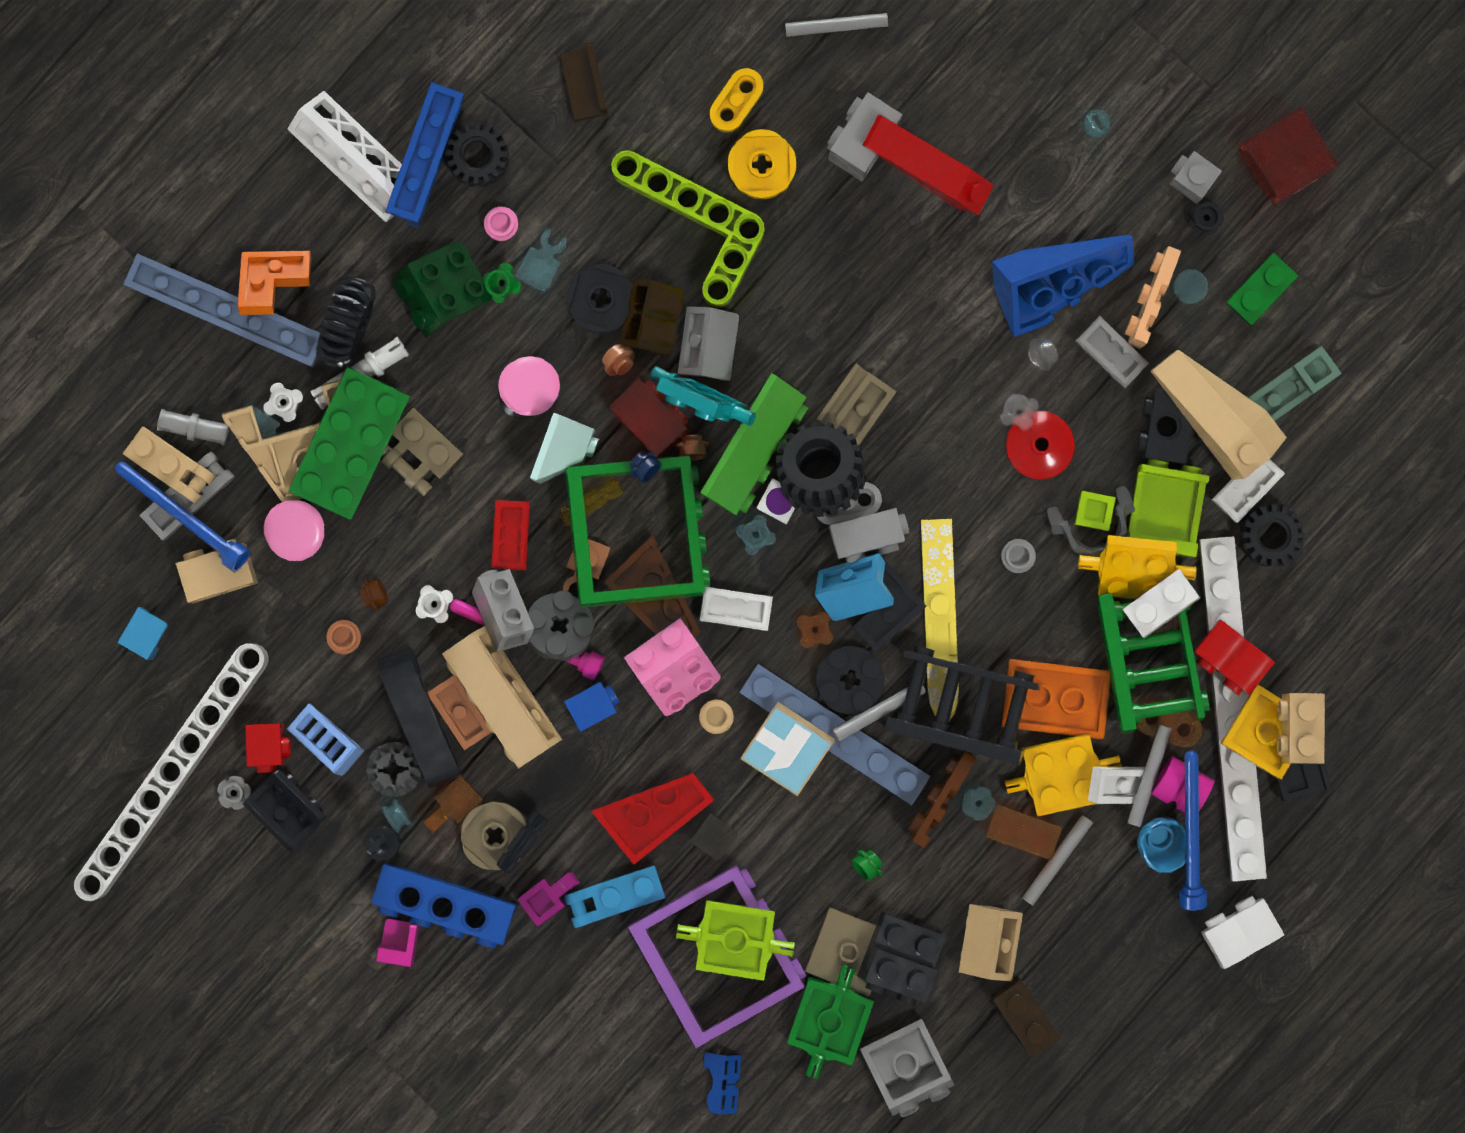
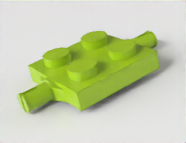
M706 900L704 918L699 928L678 924L677 931L689 932L690 934L681 932L676 934V939L696 941L698 949L696 970L763 981L765 979L767 963L772 953L793 957V950L780 947L794 949L795 942L774 940L772 928L775 911Z

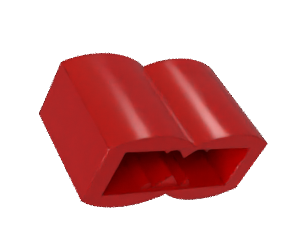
M1218 620L1193 651L1198 656L1195 663L1209 674H1212L1215 670L1226 678L1222 684L1237 696L1242 692L1250 695L1275 664L1270 657L1222 620Z

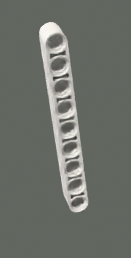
M244 644L236 649L77 875L74 889L81 899L85 901L104 897L112 888L265 670L269 656L262 646L258 644ZM249 649L255 650L259 655V663L252 669L247 668L243 662V655ZM230 677L235 678L240 685L238 693L233 697L226 695L223 690L225 680ZM210 705L215 706L220 713V718L214 725L208 724L203 717L204 710ZM188 734H194L199 738L200 746L195 753L188 752L184 747V739ZM169 762L176 763L180 769V775L175 781L168 780L164 775V768ZM149 790L155 791L160 797V803L156 809H150L145 805L144 796ZM130 818L135 819L140 825V832L136 837L128 836L124 830V825ZM109 847L116 848L120 853V860L116 866L108 864L105 860V851ZM89 875L99 879L100 889L96 894L88 892L85 887V880Z

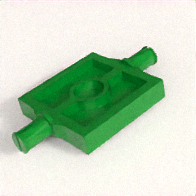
M842 964L837 983H826L812 977L808 978L787 1039V1044L801 1048L811 1055L805 1075L811 1077L816 1065L813 1073L814 1079H819L824 1060H837L851 1066L853 1065L874 1003V998L856 993L850 988L856 968L850 966L845 978L848 969L847 964Z

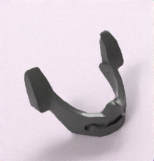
M1121 486L1115 490L1117 498L1116 515L1119 516L1115 536L1127 537L1126 516L1134 512L1135 508L1128 489L1125 486ZM1058 507L1048 508V519L1054 535H1065L1074 552L1080 555L1100 557L1106 547V543H1099L1095 547L1083 545L1071 533V526L1068 525L1067 520L1064 521Z

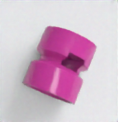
M1171 756L1159 773L1151 795L1167 804L1175 801L1176 809L1185 814L1184 762ZM1199 772V811L1208 798L1215 780Z

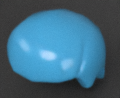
M1171 817L1153 818L1140 830L1137 840V848L1142 860L1158 873H1172L1186 863L1184 826Z

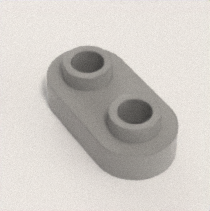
M865 482L864 489H859L860 494L865 493L870 496L871 502L868 506H861L858 503V499L857 501L851 499V507L844 510L840 507L837 510L838 514L832 516L824 512V516L817 517V519L826 525H833L874 514L881 506V493L875 485Z

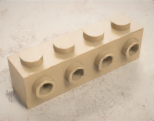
M486 626L474 631L442 653L446 659L448 669L453 675L458 677L466 689L468 699L478 707L485 718L486 726L492 733L496 734L504 746L506 756L516 764L518 769L562 740L504 651H495Z

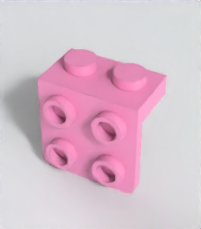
M681 618L624 657L665 716L680 711L687 703L701 693L710 690L720 680L719 673Z

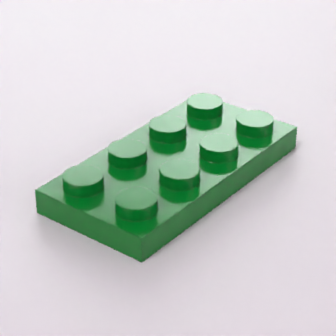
M347 366L288 491L351 520L410 395Z

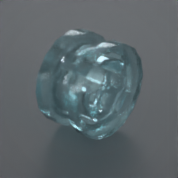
M396 798L392 801L393 804L390 807L385 805L381 808L394 831L399 833L403 825L410 826L412 822Z

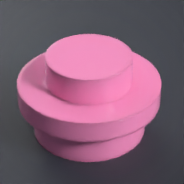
M495 207L487 213L484 219V228L492 239L506 241L516 234L518 219L511 209Z

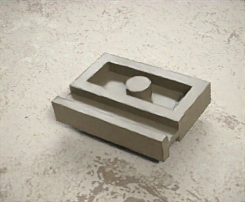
M856 363L816 420L823 425L826 422H831L834 424V429H837L839 426L844 427L847 430V435L852 433L856 438L857 445H860L897 391Z

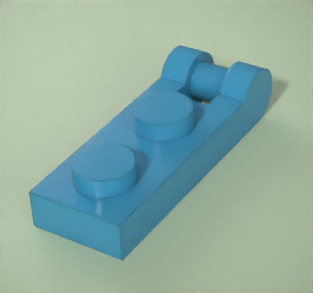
M655 865L563 895L566 905L571 906L574 915L571 920L574 928L666 898ZM593 897L596 910L587 912L583 900Z

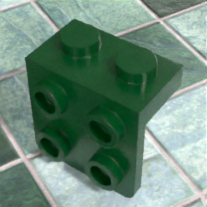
M459 241L407 264L392 278L396 293L406 303L412 314L414 324L417 328L421 329L425 338L437 333L449 321L488 303L492 299V295L486 290L480 272L465 246Z

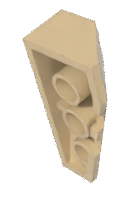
M1180 350L1173 352L1151 370V373L1232 480L1247 478L1268 461L1287 438L1265 409Z

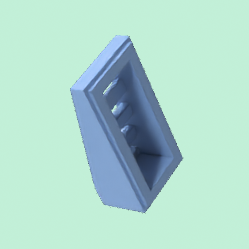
M310 703L287 728L292 735L337 775H344L364 752L354 740ZM315 718L317 720L316 724L305 735L302 731ZM325 727L327 729L326 733L315 744L313 740ZM336 737L338 739L337 742L326 753L324 751L325 747ZM346 747V750L335 761V757Z

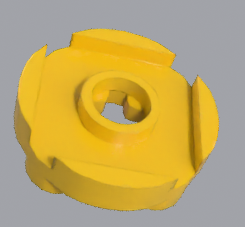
M760 129L748 132L736 142L728 157L730 179L739 192L754 199H770L786 191L796 171L794 150L785 139L770 130ZM761 155L765 156L767 162H772V167L767 168L764 174H760L757 168L752 167V162H757L758 156Z

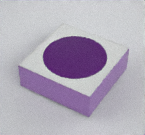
M772 478L756 509L787 525L795 508L790 504L789 499L785 498L780 482Z

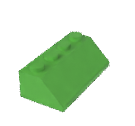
M771 373L749 410L756 413L754 423L751 426L741 423L701 490V496L734 516H737L739 511L746 514L756 497L751 493L757 481L764 484L774 467L769 464L774 452L779 453L778 449L781 443L787 444L786 432L792 422L799 425L807 412L808 407L803 405L807 397Z

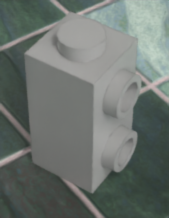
M897 508L829 526L837 559L845 558L846 563H852L866 557L865 552L876 549L879 550L880 555L900 550L898 544L905 542L904 535L909 534L905 514L898 515Z
M510 569L500 572L490 570L481 574L475 583L472 595L495 651L499 652L528 644L534 631V626Z

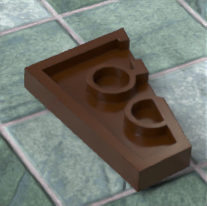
M652 535L603 584L610 591L675 585L676 582ZM684 598L624 604L654 636L679 618H681L694 638L701 632Z
M962 751L960 756L955 753L953 754L944 769L948 773L942 785L936 782L926 798L930 802L929 807L924 815L918 812L908 827V830L913 832L909 837L913 842L925 849L930 840L927 835L931 829H934L940 823L948 807L946 804L949 799L952 800L977 758L965 751Z

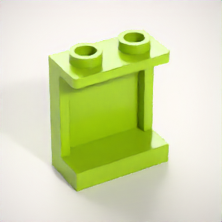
M1148 459L1147 465H1139L1132 500L1135 511L1130 513L1127 537L1177 542L1176 556L1195 558L1198 549L1196 540L1206 484L1209 483L1210 476L1202 475V468L1182 465L1181 471L1168 469V462Z

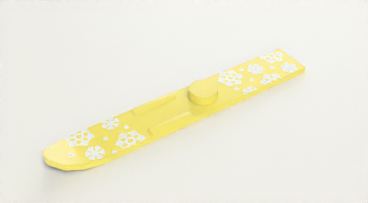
M952 519L921 520L924 604L927 606L924 608L926 648L935 650L933 657L958 663ZM928 663L927 686L929 703L936 716L948 668ZM959 683L949 721L954 716L957 708Z

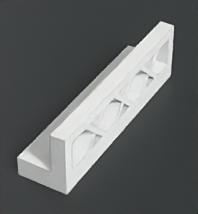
M323 91L298 110L287 129L380 218L387 222L394 217L385 213L394 188L391 177H398L402 164ZM322 105L332 114V119L322 117L315 109ZM341 130L351 132L356 137L357 142L345 139L342 136ZM366 154L375 155L381 161V166L372 164L366 158Z

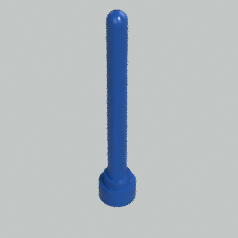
M119 462L116 465L115 471L118 475L219 552L222 564L229 570L237 572L247 562L251 551L240 542H227L127 463Z
M1190 750L1184 756L1186 883L1179 892L1180 907L1185 910L1196 911L1207 907V891L1204 889L1203 884L1200 883L1198 754Z

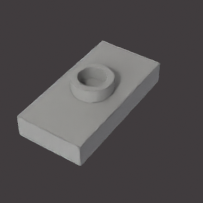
M1101 316L1075 341L1124 389L1149 364Z

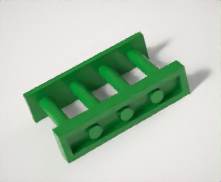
M1112 593L1099 595L1096 602L1120 734L1135 732L1137 729L1136 723H1141V719L1192 710L1195 722L1202 721L1205 718V712L1210 711L1207 692L1200 690L1186 614V610H1191V605L1176 615L1178 629L1151 633L1146 638H1143L1141 635L1126 638V635H1120L1118 622L1123 621V617H1128L1123 609L1132 602L1120 604V601L1113 600ZM1181 643L1184 663L1139 671H1132V668L1126 669L1124 656L1129 655V651ZM1187 676L1191 697L1139 705L1138 702L1132 703L1130 689H1135V685Z

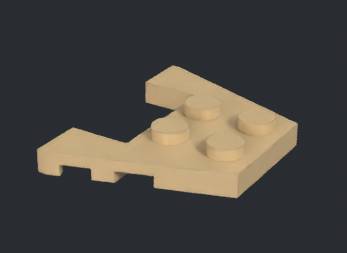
M340 380L322 384L327 405H329ZM252 405L222 413L224 422L229 426L239 443L254 461L281 502L303 499L289 492L288 489L320 423L263 439Z

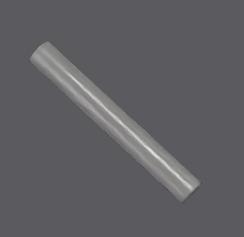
M887 13L785 23L786 37L888 27Z
M922 686L920 696L926 692L924 686ZM908 687L832 729L835 740L839 742L903 706Z
M1162 725L1158 726L1127 822L1129 824L1141 827L1172 728Z
M1084 815L1079 818L1022 898L1032 906L1035 904L1093 824L1091 820Z

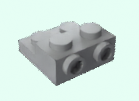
M922 1019L860 1049L893 1116L898 1113L901 1117L909 1116L919 1109L918 1103L928 1098L932 1102L939 1101L950 1094L949 1088L954 1086Z

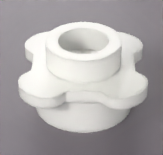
M281 383L273 384L270 388L272 393L270 399L264 404L265 413L268 415H279L286 422L293 421L296 418L298 403L303 400L302 393L297 389L292 391L286 389ZM282 399L286 400V405L284 406L280 404Z
M430 585L424 586L420 591L421 596L416 607L417 616L422 619L426 617L434 618L437 623L446 622L449 617L447 610L449 603L453 601V594L449 590L441 592L434 590ZM433 601L437 602V606L435 608L432 607Z

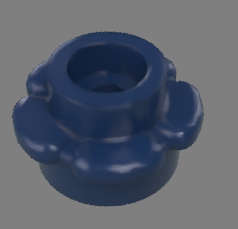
M642 451L636 455L630 463L632 468L630 476L635 479L637 478L642 483L651 480L662 465L656 458L657 454L652 451L647 455Z

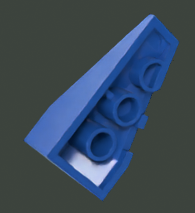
M1129 234L1027 249L992 261L994 290L1013 336L1016 337L1047 325L1054 320V313L1068 304L1073 307L1081 302L1079 297L1094 286L1097 288L1103 287L1134 266L1133 237Z

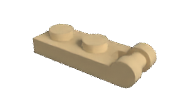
M143 426L123 452V455L194 504L201 498L199 493L206 483L210 485L216 477ZM193 473L195 476L187 486L185 482Z

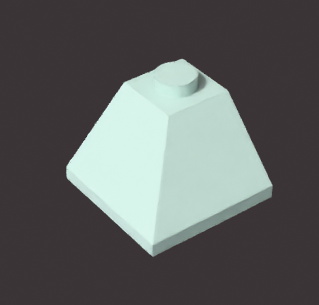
M553 413L530 478L534 482L541 484L565 473L567 467H576L584 464L586 456L593 458L599 441L598 438L594 437L595 430Z

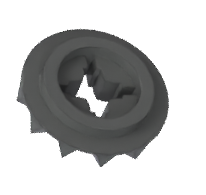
M400 742L385 743L379 746L368 759L366 773L370 785L382 795L390 797L403 796L412 791L420 780L421 769L411 747ZM392 754H394V760H396L398 766L409 768V770L398 773L396 785H394L393 779H391V774L379 771V769L390 766Z

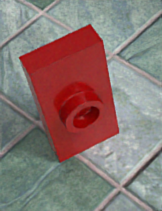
M495 500L492 569L527 571L530 502Z

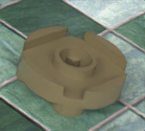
M492 801L479 805L467 815L462 824L461 842L465 855L473 864L482 869L501 870L497 866V861L503 853H507V847L521 827L527 825L526 819L518 809L507 803ZM489 827L493 830L500 827L503 830L501 836L504 842L502 844L495 842L490 845L487 842L489 835L486 831Z

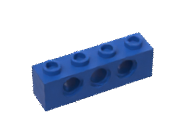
M388 862L383 864L371 904L379 906L377 912L397 918L399 912L411 916L410 922L430 928L431 923L443 926V933L458 938H463L464 933L477 937L475 943L495 949L496 944L503 945L505 943L517 903ZM413 887L419 892L420 899L417 905L409 906L403 902L402 891L404 888ZM444 897L451 901L453 909L450 915L441 916L435 911L434 904L438 898ZM471 908H479L484 912L486 919L482 926L476 927L468 922L467 913Z

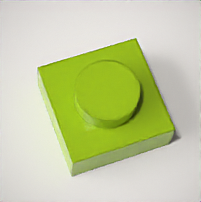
M1081 491L1074 525L1108 532L1116 497Z

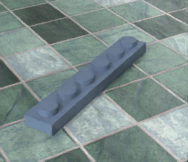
M137 253L123 284L126 287L310 367H314L317 360L316 347L320 335L319 332L275 313L270 315H239L238 297Z
M759 664L739 692L770 713L776 703L779 702L833 738L831 730L846 722ZM860 730L839 742L835 740L828 750L910 805L914 803L930 778L929 775Z

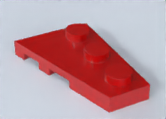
M694 773L591 810V812L630 861L636 864L712 803L714 798Z

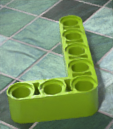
M627 150L616 154L611 166L613 176L617 182L726 238L704 281L702 289L703 298L711 307L722 308L728 305L763 240L765 229L762 219L743 207L635 152ZM624 160L633 161L637 165L636 172L631 176H623L618 172L619 164ZM663 176L668 182L667 187L661 192L652 191L648 187V182L652 177ZM685 191H691L697 195L698 201L692 207H683L678 201L679 196ZM718 206L725 208L729 214L726 221L722 223L713 222L709 218V212L712 208ZM745 222H752L759 228V233L754 238H744L739 232L741 225ZM731 252L739 253L743 258V264L737 269H730L725 266L724 257ZM717 282L723 283L728 289L727 295L720 300L713 299L708 294L709 287Z

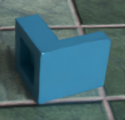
M138 607L117 643L146 660H153L159 650L157 644L167 629L168 624L149 613V610L144 607Z

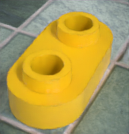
M744 68L732 75L710 109V120L717 130L733 132L741 126L762 95L763 80L759 73L753 69ZM743 82H749L752 84L753 89L749 93H743L739 88ZM730 110L734 115L730 121L722 120L720 117L722 111Z

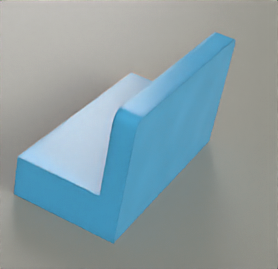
M879 553L858 559L852 563L847 562L818 571L815 597L833 621L889 607L894 602L893 596L883 583L885 561Z

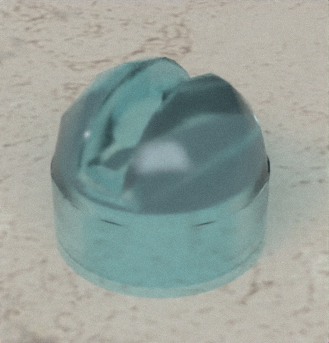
M1100 109L1088 112L1083 120L1085 133L1093 138L1104 136L1111 126L1109 115ZM1094 114H1096L1102 125L1105 127L1101 131L1097 126L1096 122L1091 117Z

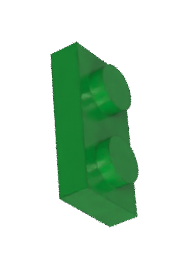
M1272 253L1225 304L1247 325L1252 326L1298 275L1275 253Z

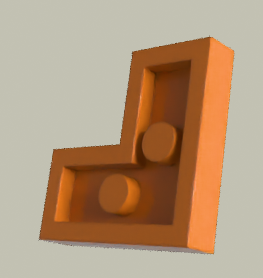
M310 251L242 252L238 295L239 315L274 314L276 287L310 286L312 260Z

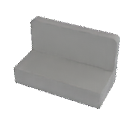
M687 307L678 374L730 381L739 315L711 307Z

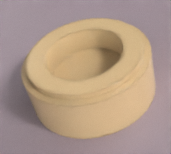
M711 700L704 704L700 710V723L706 731L712 734H720L727 731L733 723V711L722 700Z

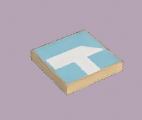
M777 702L740 759L798 796L835 739Z

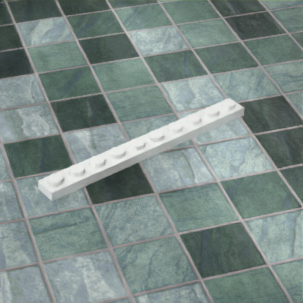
M1233 536L1200 539L1198 541L1207 633L1218 620H1222L1244 637L1235 538ZM1215 670L1211 674L1230 879L1231 881L1266 879L1256 765L1220 744L1249 695H1246L1244 692L1239 696L1234 694L1222 684L1226 678Z

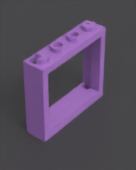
M737 864L635 921L628 927L695 1048L804 988V983L801 979L805 978L806 974L798 959L796 958L791 961L786 955L774 954L789 983L703 1030L647 930L649 927L731 881L736 885L747 907L770 910L763 898L759 901L756 900L751 891L756 886L746 868L740 871ZM780 928L775 931L773 930L774 940L787 941Z

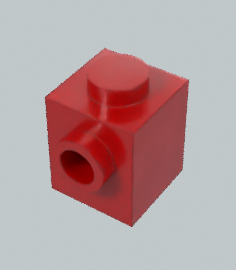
M284 723L245 725L247 767L256 766V773L274 772L277 769V765L286 764V758L291 757L290 737H285Z

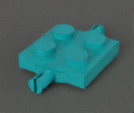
M658 366L654 367L650 374V379L658 382L656 390L667 395V402L683 408L686 405L696 409L694 414L708 421H714L717 418L726 422L734 418L747 426H751L755 421L756 413L746 410L748 405L691 378H681L679 375L671 374Z

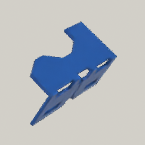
M704 1052L703 1068H708L713 1078L712 1089L707 1095L706 1101L710 1113L721 1115L737 1113L739 1089L736 1088V1085L728 1084H736V1081L740 1079L741 1055L725 1056ZM737 1060L736 1073H735V1061ZM725 1061H728V1063H727V1074L724 1075V1073H725ZM723 1080H726L727 1084L725 1090H722ZM725 1095L724 1109H722V1099ZM733 1096H734V1104H733V1108H732V1099H733Z

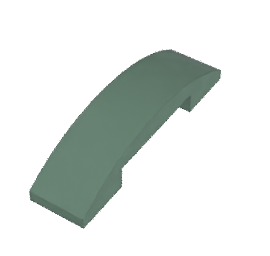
M1320 346L1248 398L1265 409L1272 419L1276 421L1342 373L1324 348Z

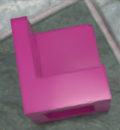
M387 919L376 961L411 967L414 964L420 926L408 921Z

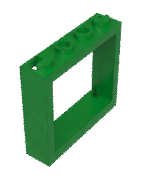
M690 456L660 458L658 460L662 463L659 471L680 469L692 583L594 592L582 479L630 474L632 470L630 467L631 461L566 468L565 477L579 608L703 596L705 587L710 586L708 566L702 567L701 553H706V539L704 532H698L697 519H702L703 516L702 503L700 498L695 499L693 485H699L697 464L691 465Z

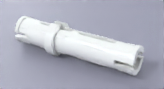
M396 337L377 351L365 353V358L351 366V368L370 377L376 375L380 377L385 374L383 370L409 356V353L404 349L401 340ZM344 371L326 383L340 380ZM322 385L315 390H311V394L316 398L315 401L322 410L325 409L328 405Z

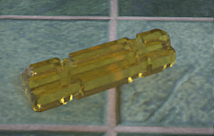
M611 479L602 484L604 487L601 489L597 487L584 495L586 516L606 505L607 500H614L623 494V490L616 479ZM569 505L560 509L559 514L567 526H571Z

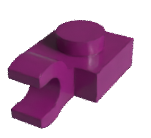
M573 872L567 873L552 886L545 878L517 900L535 925L540 927L566 907L561 897L580 884V881Z

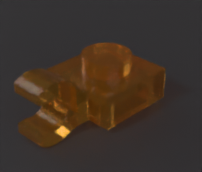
M459 776L435 798L441 807L424 824L432 832H435L450 817L459 824L484 800L462 776Z

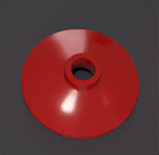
M1044 411L1031 412L1019 418L1011 427L1006 440L1007 455L1013 467L1022 475L1037 480L1049 479L1064 471L1071 462L1075 449L1074 437L1067 423L1059 416ZM1043 438L1047 441L1048 447L1045 451L1037 450L1035 447L1037 439Z

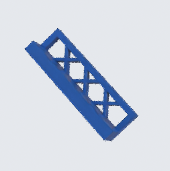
M432 82L430 84L385 210L387 214L407 220L410 226L418 228L448 146L447 143L451 138L464 101L463 93Z

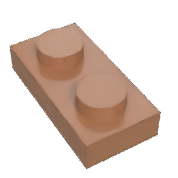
M453 675L428 692L431 701L463 750L468 749L492 733L486 726L485 718L478 707L468 699L466 689L457 676Z

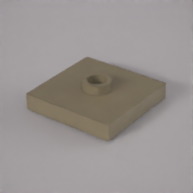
M829 907L805 972L837 983L842 964L848 965L845 978L850 966L855 967L856 971L850 988L869 997L872 990L865 988L867 981H864L857 975L876 925Z

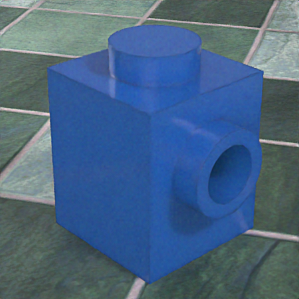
M599 682L564 701L578 729L582 732L617 713L615 705L619 704L620 701L611 685L604 687L603 683Z

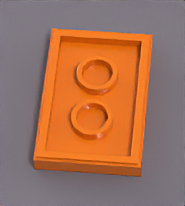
M1009 659L1008 676L1013 677L1014 672L1019 671L1035 675L1034 682L1041 684L1040 691L1028 688L1018 729L1071 736L1090 734V738L1104 739L1111 683L1109 671ZM1006 683L1001 727L1005 726L1015 686Z

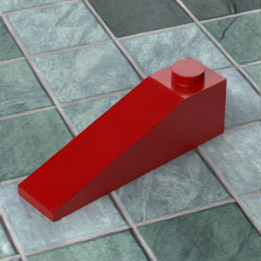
M881 115L877 116L862 146L953 208L979 215L994 187L992 183L972 169Z

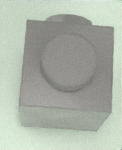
M1194 151L1188 158L1182 155L1170 172L1176 176L1170 182V185L1197 204L1205 196L1222 170Z

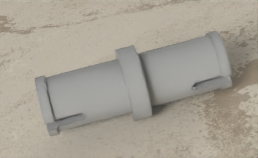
M161 409L157 431L187 436V440L191 441L197 438L225 445L229 426L226 423L201 419L199 414L192 413L191 416Z

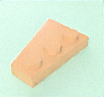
M1170 246L1164 250L1163 254L1160 252L1156 253L1150 271L1154 272L1155 275L1151 285L1144 284L1137 303L1142 304L1138 317L1131 316L1125 331V335L1130 336L1128 343L1139 350L1148 343L1151 334L1148 332V328L1153 325L1154 320L1157 318L1161 307L1159 300L1161 295L1164 296L1181 253L1180 250Z

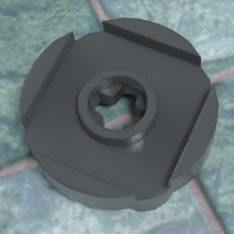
M559 591L547 594L533 603L528 614L534 626V631L528 644L536 654L546 659L550 657L552 659H560V661H569L580 656L588 648L594 631L593 616L588 607L579 608L577 597L568 591ZM553 621H565L567 623L565 626L567 632L564 634L560 631L552 632Z

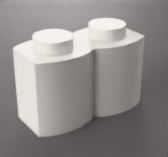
M1250 896L1235 905L1237 911L1225 917L1223 913H1220L1205 922L1207 928L1201 931L1221 968L1226 969L1284 936L1282 929L1263 898L1255 900L1253 896Z

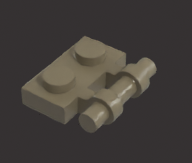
M413 407L396 425L392 433L400 442L393 449L387 444L381 456L383 458L381 462L389 469L391 467L394 468L405 479L404 483L411 490L415 488L424 497L433 488L424 477L432 471L441 480L464 454ZM408 450L422 462L417 469L412 468L402 458Z

